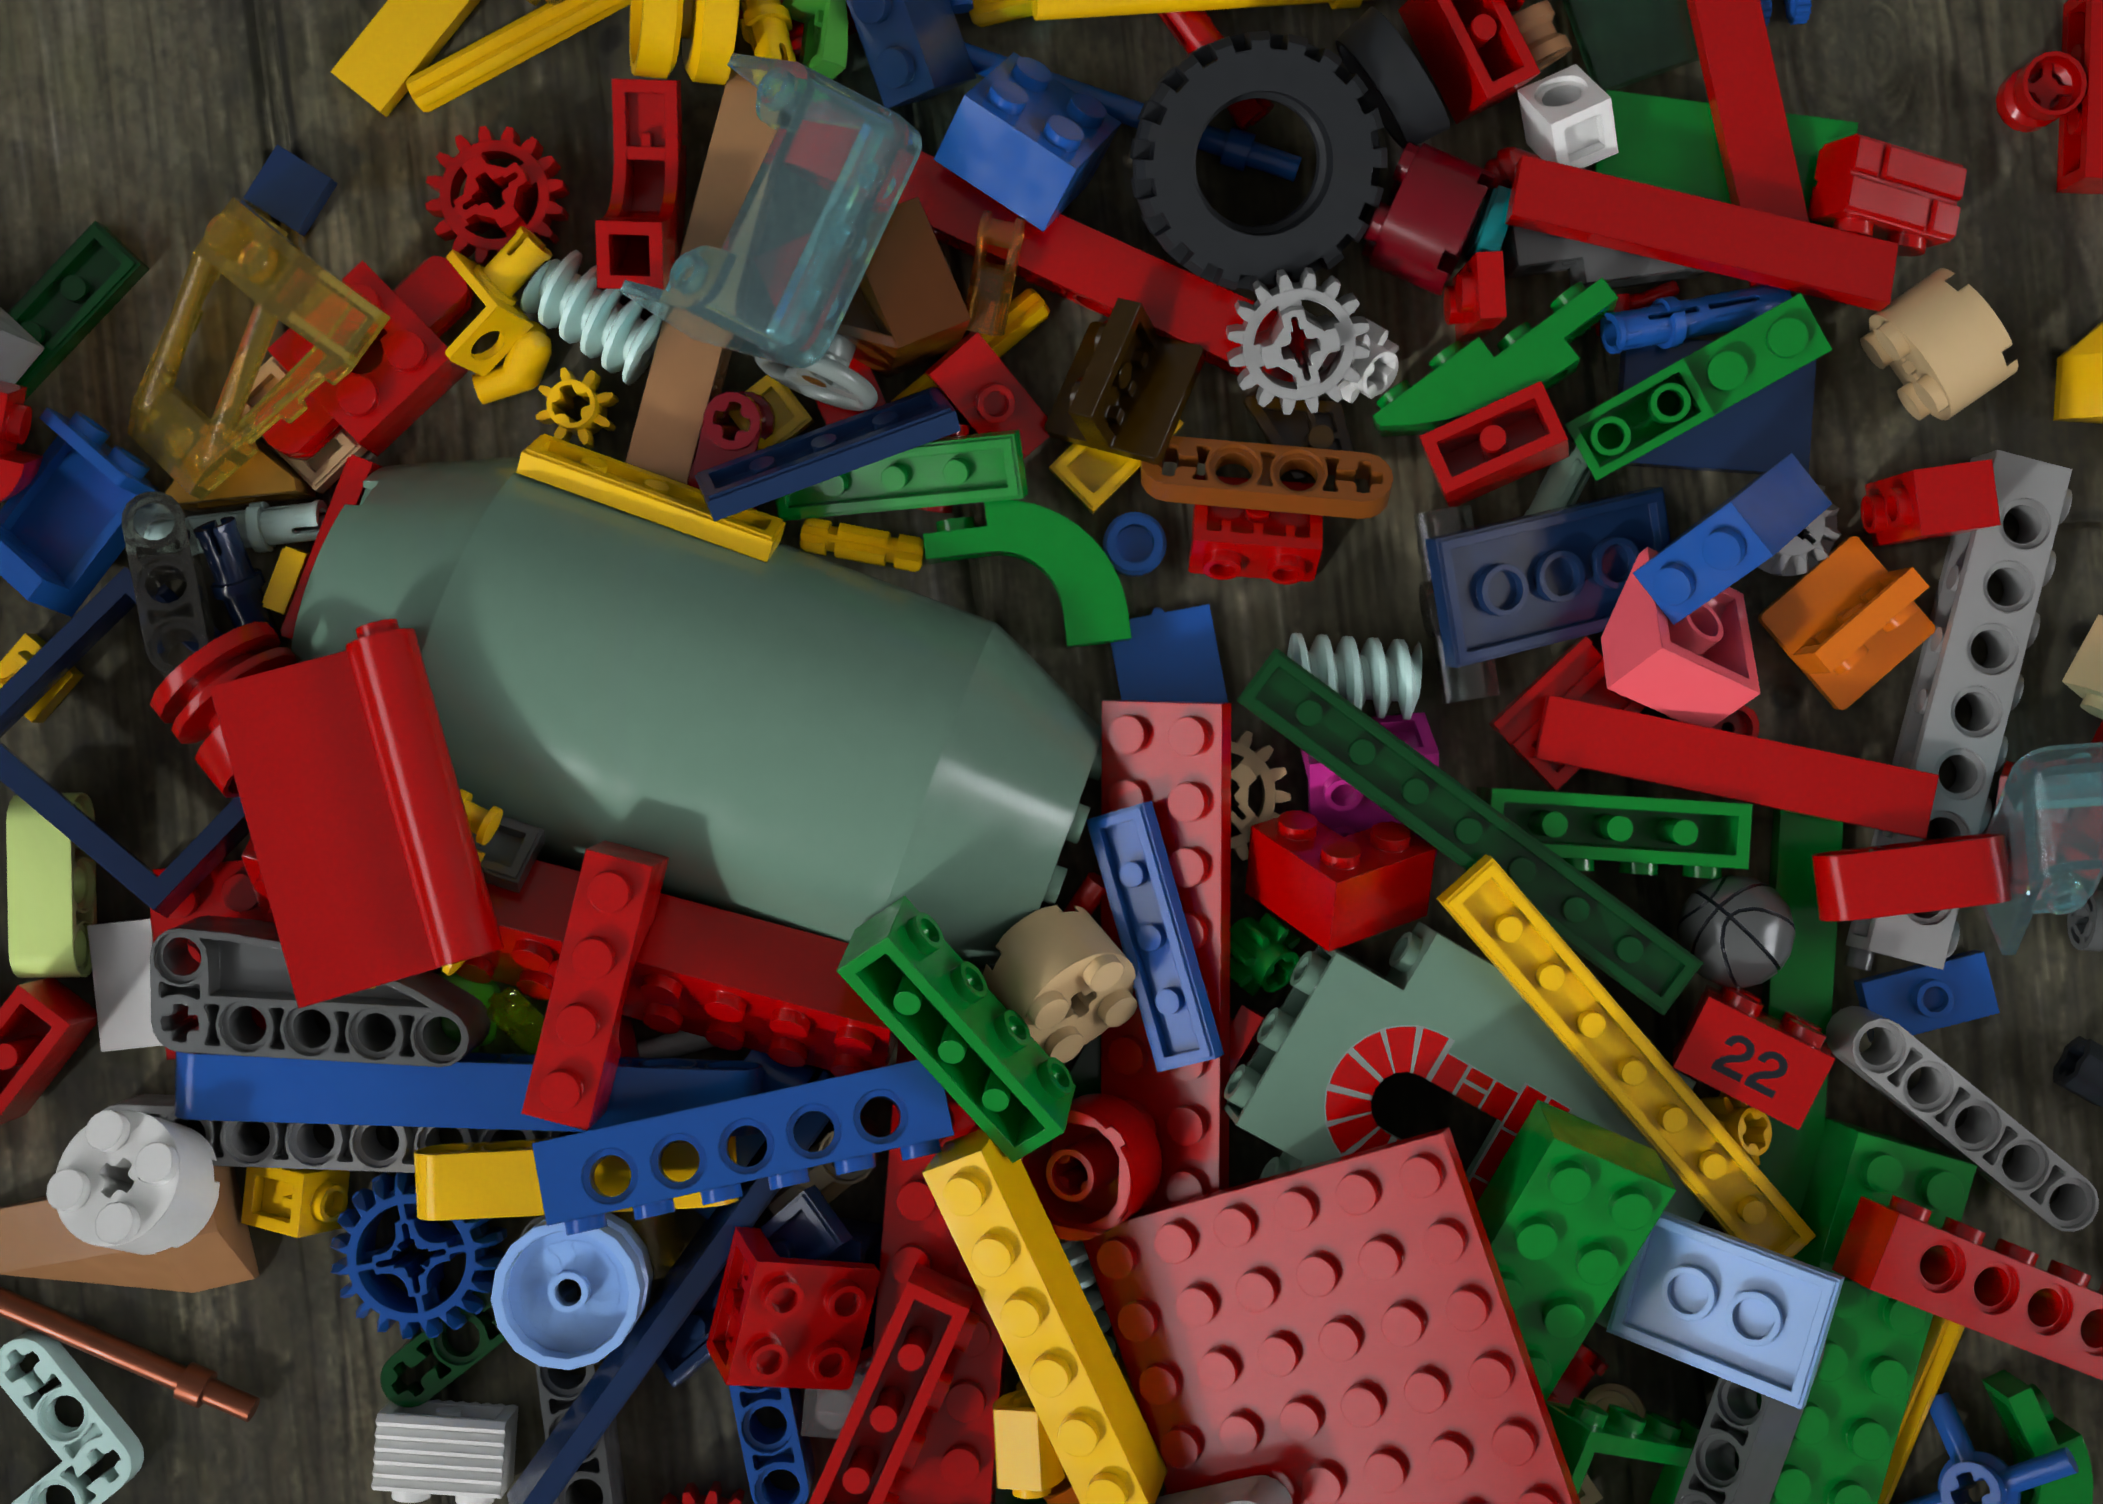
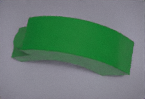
M1019 500L984 502L987 526L975 527L974 517L951 518L937 521V532L923 534L925 555L929 564L1006 556L1023 560L1039 569L1049 579L1058 594L1063 614L1067 649L1128 641L1132 638L1126 597L1113 564L1088 533L1067 517L1051 509Z
M2005 1369L1982 1379L1983 1385L2011 1444L2013 1465L2067 1447L2074 1456L2079 1472L2022 1491L2020 1504H2093L2092 1466L2082 1434L2054 1416L2049 1402L2035 1384L2027 1385Z

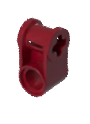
M745 391L725 392L715 396L708 403L704 412L697 453L691 465L687 485L699 489L694 476L698 472L757 451L760 438L765 440L773 434L775 414L771 404L764 396ZM741 408V415L750 419L749 430L739 431L737 424L729 422V411H737ZM759 505L756 506V507H753V509L758 510Z

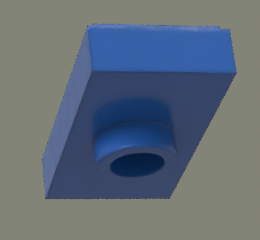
M1972 950L1952 955L1946 958L1943 970L1917 964L1854 980L1861 1007L1892 1020L1911 1035L2000 1013L1984 951ZM1873 1028L1867 1031L1868 1040L1871 1043L1874 1040Z

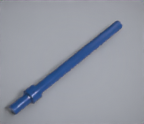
M965 43L975 74L986 77L1007 58L1004 55ZM1051 72L1054 79L1074 92L1084 93L1096 98L1104 105L1107 113L1122 122V124L1138 128L1140 120L1137 118L1144 103ZM1208 125L1203 132L1197 149L1221 157L1219 164L1244 172L1245 166L1294 182L1302 157L1254 141L1256 134L1233 126L1230 132Z

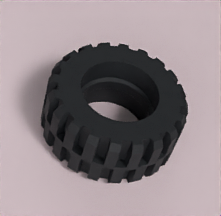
M1269 31L1247 32L1228 36L1201 46L1186 55L1174 68L1169 69L1157 82V88L1150 99L1145 101L1137 118L1140 121L1135 139L1132 138L1130 158L1133 163L1131 184L1134 197L1137 198L1142 212L1141 217L1149 232L1155 236L1162 249L1175 261L1197 276L1205 278L1216 285L1236 290V288L1250 289L1255 292L1252 284L1257 280L1262 282L1269 290L1277 287V270L1280 269L1285 270L1292 283L1300 281V276L1305 267L1312 268L1314 273L1322 268L1330 270L1345 258L1341 252L1351 241L1359 243L1369 228V225L1364 222L1371 206L1379 207L1384 188L1377 186L1380 168H1387V147H1380L1378 129L1384 126L1378 108H1371L1364 95L1368 88L1357 73L1350 74L1340 65L1342 59L1327 48L1319 49L1309 44L1307 38L1293 34L1281 35L1269 33ZM1253 98L1273 100L1293 110L1304 121L1313 137L1317 159L1314 180L1304 201L1283 219L1261 226L1237 224L1217 213L1207 202L1199 187L1195 165L1200 139L1213 118L1228 106Z

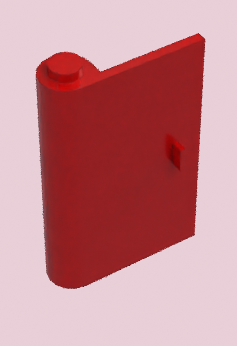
M397 619L379 620L356 628L355 631L358 639L346 644V651L209 686L298 1008L504 949L415 629L399 628Z

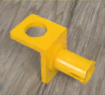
M523 226L516 230L517 233L485 267L453 249L446 256L447 260L486 307L445 350V355L451 362L480 376L487 375L511 350L514 343L534 326L516 304L518 300L515 293L553 254L535 234ZM492 331L500 332L498 340L488 350L478 354L471 353L473 345L481 336Z

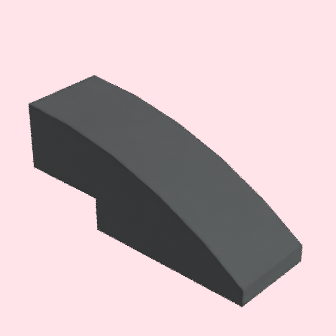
M1511 225L1508 226L1501 246L1506 279L1568 270L1570 287L1578 282H1582L1588 288L1603 277L1611 289L1614 290L1665 283L1671 280L1694 279L1706 272Z

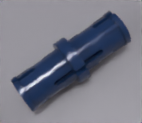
M235 517L221 518V525L219 526L215 519L196 527L193 530L194 535L199 540L215 579V582L211 585V590L215 599L224 601L234 628L255 621L268 622L278 634L279 639L282 638L280 629L277 628L270 609L263 607L264 593L261 587L266 581L261 569L253 568L236 526L237 521Z

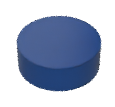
M1128 512L1118 516L1109 524L1104 534L1103 551L1113 564L1115 571L1125 576L1139 577L1152 572L1160 564L1166 552L1167 541L1162 526L1156 519L1142 512Z

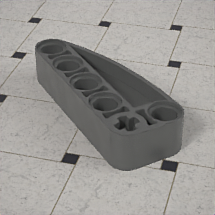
M210 915L201 916L165 931L157 937L151 948L150 988L153 1033L162 1045L169 1050L177 1052L444 1067L451 1066L482 1044L490 1030V1015L483 1002L431 971L376 986L375 989L369 988L298 1008L277 929L273 922ZM188 939L196 943L201 954L200 963L193 959L189 953ZM252 1007L259 1010L264 1016L267 1026L266 1030L257 1026L252 1019ZM315 1010L320 1011L327 1017L331 1026V1034L325 1033L318 1027L314 1017ZM378 1013L385 1015L392 1021L396 1030L395 1038L383 1033L378 1024ZM442 1017L449 1018L457 1024L461 1033V1042L454 1041L446 1036L441 1025Z

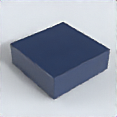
M277 144L243 198L305 237L338 183Z

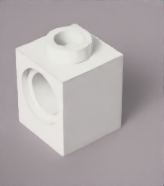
M1577 64L1517 90L1526 144L1541 159L1583 169L1619 153L1611 97Z

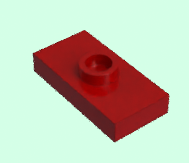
M972 330L925 371L976 434L1019 430L1023 459L1050 437L1044 428L1048 417L977 331Z

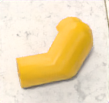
M531 321L534 326L514 343L511 350L506 354L503 365L494 367L485 376H480L476 373L472 375L476 394L483 405L532 390L541 383L552 354L551 339L546 334V329L540 323Z

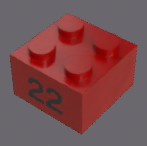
M1706 985L1673 1050V1068L1799 1130L1836 1059L1828 1044L1824 1042L1827 1036L1821 1033L1822 1028L1788 1011H1785L1782 1019L1779 1020L1763 1012L1764 1005L1760 1003L1761 999L1742 988L1723 986L1720 991Z

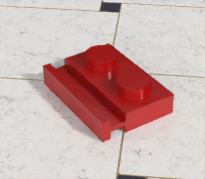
M1587 636L1578 638L1488 723L1509 743L1508 745L1546 786L1553 791H1557L1581 768L1533 758L1547 695L1640 713L1646 707L1607 689L1603 656L1592 645L1593 642Z

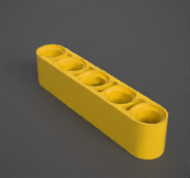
M731 1136L728 1142V1152L731 1159L737 1164L736 1136ZM549 1139L450 1143L432 1145L415 1150L417 1218L427 1221L545 1216L532 1143ZM678 1141L669 1145L664 1151L661 1160L664 1173L670 1179L678 1182L690 1179L698 1170L700 1162L698 1151L687 1141ZM610 1156L603 1159L595 1170L596 1186L603 1194L615 1197L623 1193L631 1181V1170L627 1162L618 1156ZM698 1192L675 1197L673 1200L675 1209L728 1205L738 1201L739 1197L703 1205L701 1194ZM633 1207L626 1208V1209H621V1210H617V1211H612V1212H627V1211H633Z

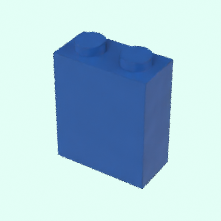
M1791 452L1694 523L1633 572V574L1671 623L1675 625L1773 557L1830 507L1832 503Z

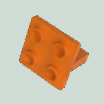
M1857 536L1847 537L1828 554L1829 558L1827 557L1818 562L1808 573L1804 574L1758 615L1759 623L1836 710H1845L1936 630L1932 621L1914 602L1917 597L1930 587L1913 567L1888 572Z

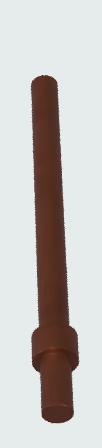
M0 1286L1 1317L174 1391L173 1398L195 1408H200L203 1404H206L245 1422L251 1420L259 1406V1397L217 1380L216 1371L195 1362L184 1366Z

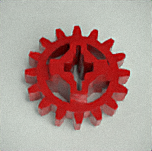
M480 126L478 143L471 145L467 139L459 134L454 137L459 153L454 158L441 152L437 154V160L446 170L443 176H427L426 183L440 193V198L425 203L426 210L434 217L445 218L437 224L434 231L444 241L455 239L452 246L453 250L466 257L471 256L475 251L476 263L485 267L517 233L516 230L520 226L530 230L540 240L544 239L552 244H557L560 240L550 228L553 220L568 221L569 213L556 203V199L569 195L570 191L563 180L551 179L561 170V167L552 155L541 158L544 147L537 139L531 136L521 145L520 135L514 128L506 126L501 139L496 140L494 134L487 126ZM509 159L517 161L521 165L519 166L514 162L505 168L492 165L489 160ZM466 178L463 195L459 197L461 186ZM501 188L505 204L495 209L493 207L495 202L491 194ZM538 199L534 215L528 222L532 202ZM489 229L504 231L507 237L489 239L473 233L478 231L480 234H483Z

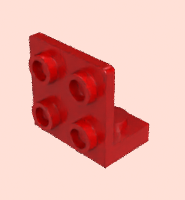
M736 1226L706 1348L725 1384L734 1386L848 1390L853 1383L880 1278V1272L877 1267L870 1263L779 1257L760 1228Z

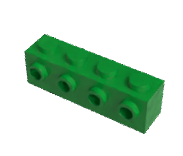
M1477 786L1476 795L1579 871H1594L1595 860L1619 861V873L1658 875L1659 864L1683 865L1682 876L1705 879H1720L1723 868L1749 869L1753 804Z
M903 896L854 930L836 971L1012 1163L1065 1132L1076 1088L1068 1069L1057 1058L1049 1057L1031 1037L1028 1026L1017 1012L1010 1009L1007 1010L988 989L985 978L974 964L963 961L944 940L940 927L930 915L919 912L909 899Z

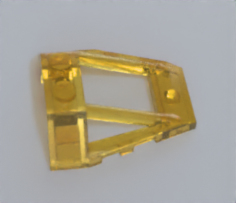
M234 196L223 211L209 222L204 237L194 249L171 315L132 400L127 434L190 495L200 500L208 496L259 452L255 441L275 423L282 419L291 424L308 409L303 399L320 384L327 381L335 386L354 369L391 318L360 291L319 265L286 238L289 233L256 206ZM222 273L255 302V305L210 420L174 385L192 333L196 332L204 311L201 310L203 303L215 280H219ZM280 320L315 346L241 419L277 322Z

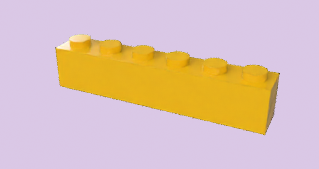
M982 1129L945 1142L941 1147L942 1152L934 1156L922 1174L1080 1504H1155L1168 1470L1021 1159L1012 1163Z

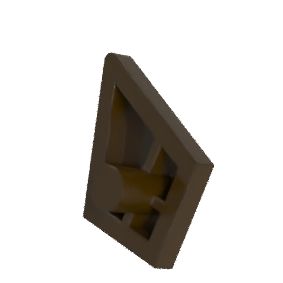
M1247 396L1244 400L1245 407L1269 444L1354 451L1341 402L1318 400V412L1311 414L1304 400H1296L1291 415H1287L1282 411L1280 398L1274 397L1265 407L1258 404L1256 396ZM1303 470L1288 471L1293 481L1312 477L1311 474Z

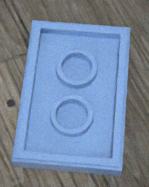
M1663 1211L1621 1280L1606 1332L1798 1409H1803L1807 1404L1845 1277Z

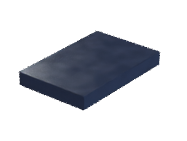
M1685 339L1682 345L1671 349H1661L1657 345L1622 351L1620 353L1618 394L1713 341ZM1817 359L1625 466L1761 475L1792 452L1809 474Z

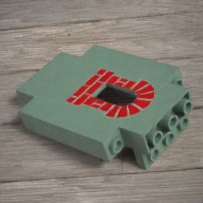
M1418 921L1412 933L1406 932L1395 944L1390 955L1389 965L1391 969L1387 976L1366 966L1343 948L1328 952L1318 945L1315 951H1307L1293 970L1290 984L1293 988L1284 1004L1280 1008L1272 1009L1261 1024L1257 1035V1041L1260 1045L1253 1057L1246 1065L1241 1064L1231 1075L1224 1092V1098L1227 1100L1224 1110L1235 1125L1283 1151L1280 1158L1273 1157L1267 1163L1259 1179L1402 1140L1377 1125L1371 1108V1100L1377 1086L1385 1078L1402 1072L1419 1075L1497 1119L1465 1172L1476 1204L1537 1100L1652 1148L1490 961ZM1673 1068L1693 1090L1697 1082ZM1660 1158L1676 1189L1664 1211L1698 1223L1705 1211L1704 1207ZM1621 1281L1595 1321L1605 1328L1608 1326Z

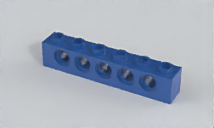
M913 1060L532 1143L546 1225L564 1222L566 1235L568 1236L608 1227L605 1213L633 1207L635 1220L675 1212L673 1200L675 1197L700 1192L702 1204L707 1205L743 1197L741 1183L767 1177L770 1190L810 1182L807 1169L810 1167L834 1162L837 1176L876 1167L873 1153L900 1148L902 1161L940 1153L942 1150L939 1139L954 1136L945 1089L919 1060ZM871 1099H887L897 1108L899 1114L898 1125L893 1133L886 1137L870 1135L861 1124V1110L864 1104ZM810 1112H818L828 1117L834 1129L833 1139L829 1146L818 1152H809L802 1149L794 1138L796 1122L800 1117ZM742 1127H755L759 1129L767 1140L766 1154L754 1166L743 1167L736 1164L728 1152L730 1137L736 1130ZM678 1141L691 1143L698 1151L700 1159L696 1173L690 1179L683 1182L670 1179L664 1173L661 1164L662 1155L666 1148ZM610 1156L621 1157L627 1162L631 1170V1181L628 1188L615 1197L603 1194L596 1186L594 1178L598 1164Z

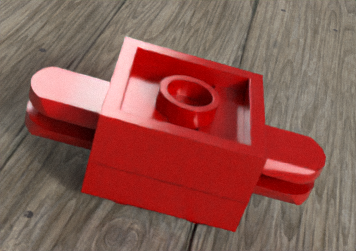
M435 255L425 259L393 290L362 260L267 349L296 379L262 412L259 418L261 434L267 443L289 458L307 460L318 453L344 428L360 445L378 457L469 371L449 360L445 355V350L448 347L440 340V337L471 309L476 298L474 291L447 258Z

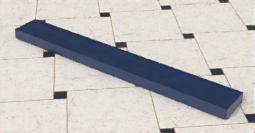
M817 1067L808 1083L835 1077L826 1070ZM810 1112L800 1117L794 1127V1138L797 1144L802 1149L808 1151L828 1123L829 1118L818 1112ZM765 1140L747 1167L758 1164L764 1158L767 1151V1140ZM767 1177L741 1183L743 1197H739V1200L735 1203L717 1206L709 1219H706L650 1296L649 1303L634 1328L627 1335L623 1343L608 1354L507 1494L509 1504H553L727 1263L735 1227L752 1228L779 1191V1189L770 1190Z

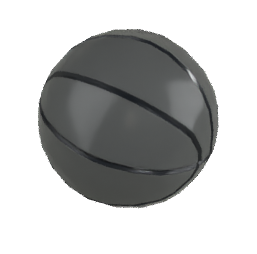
M1726 875L1720 879L1709 880L1697 888L1695 893H1692L1683 905L1677 928L1680 946L1703 962L1696 973L1719 986L1747 988L1758 985L1776 975L1790 957L1796 935L1790 907L1773 887L1752 877Z

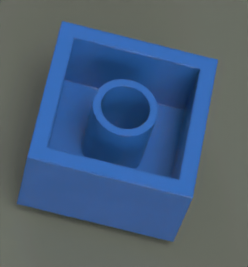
M1013 52L964 95L934 160L1044 232L1090 183L1122 122L1109 115L1104 105L1096 98L1084 93H1076L1054 79L1050 70L1041 62L1029 57H1021Z

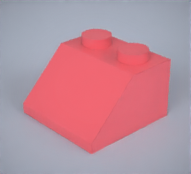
M1647 547L1638 554L1601 636L1607 689L1680 722L1712 728L1761 694L1744 594L1728 587L1673 625L1633 574V572L1658 553Z

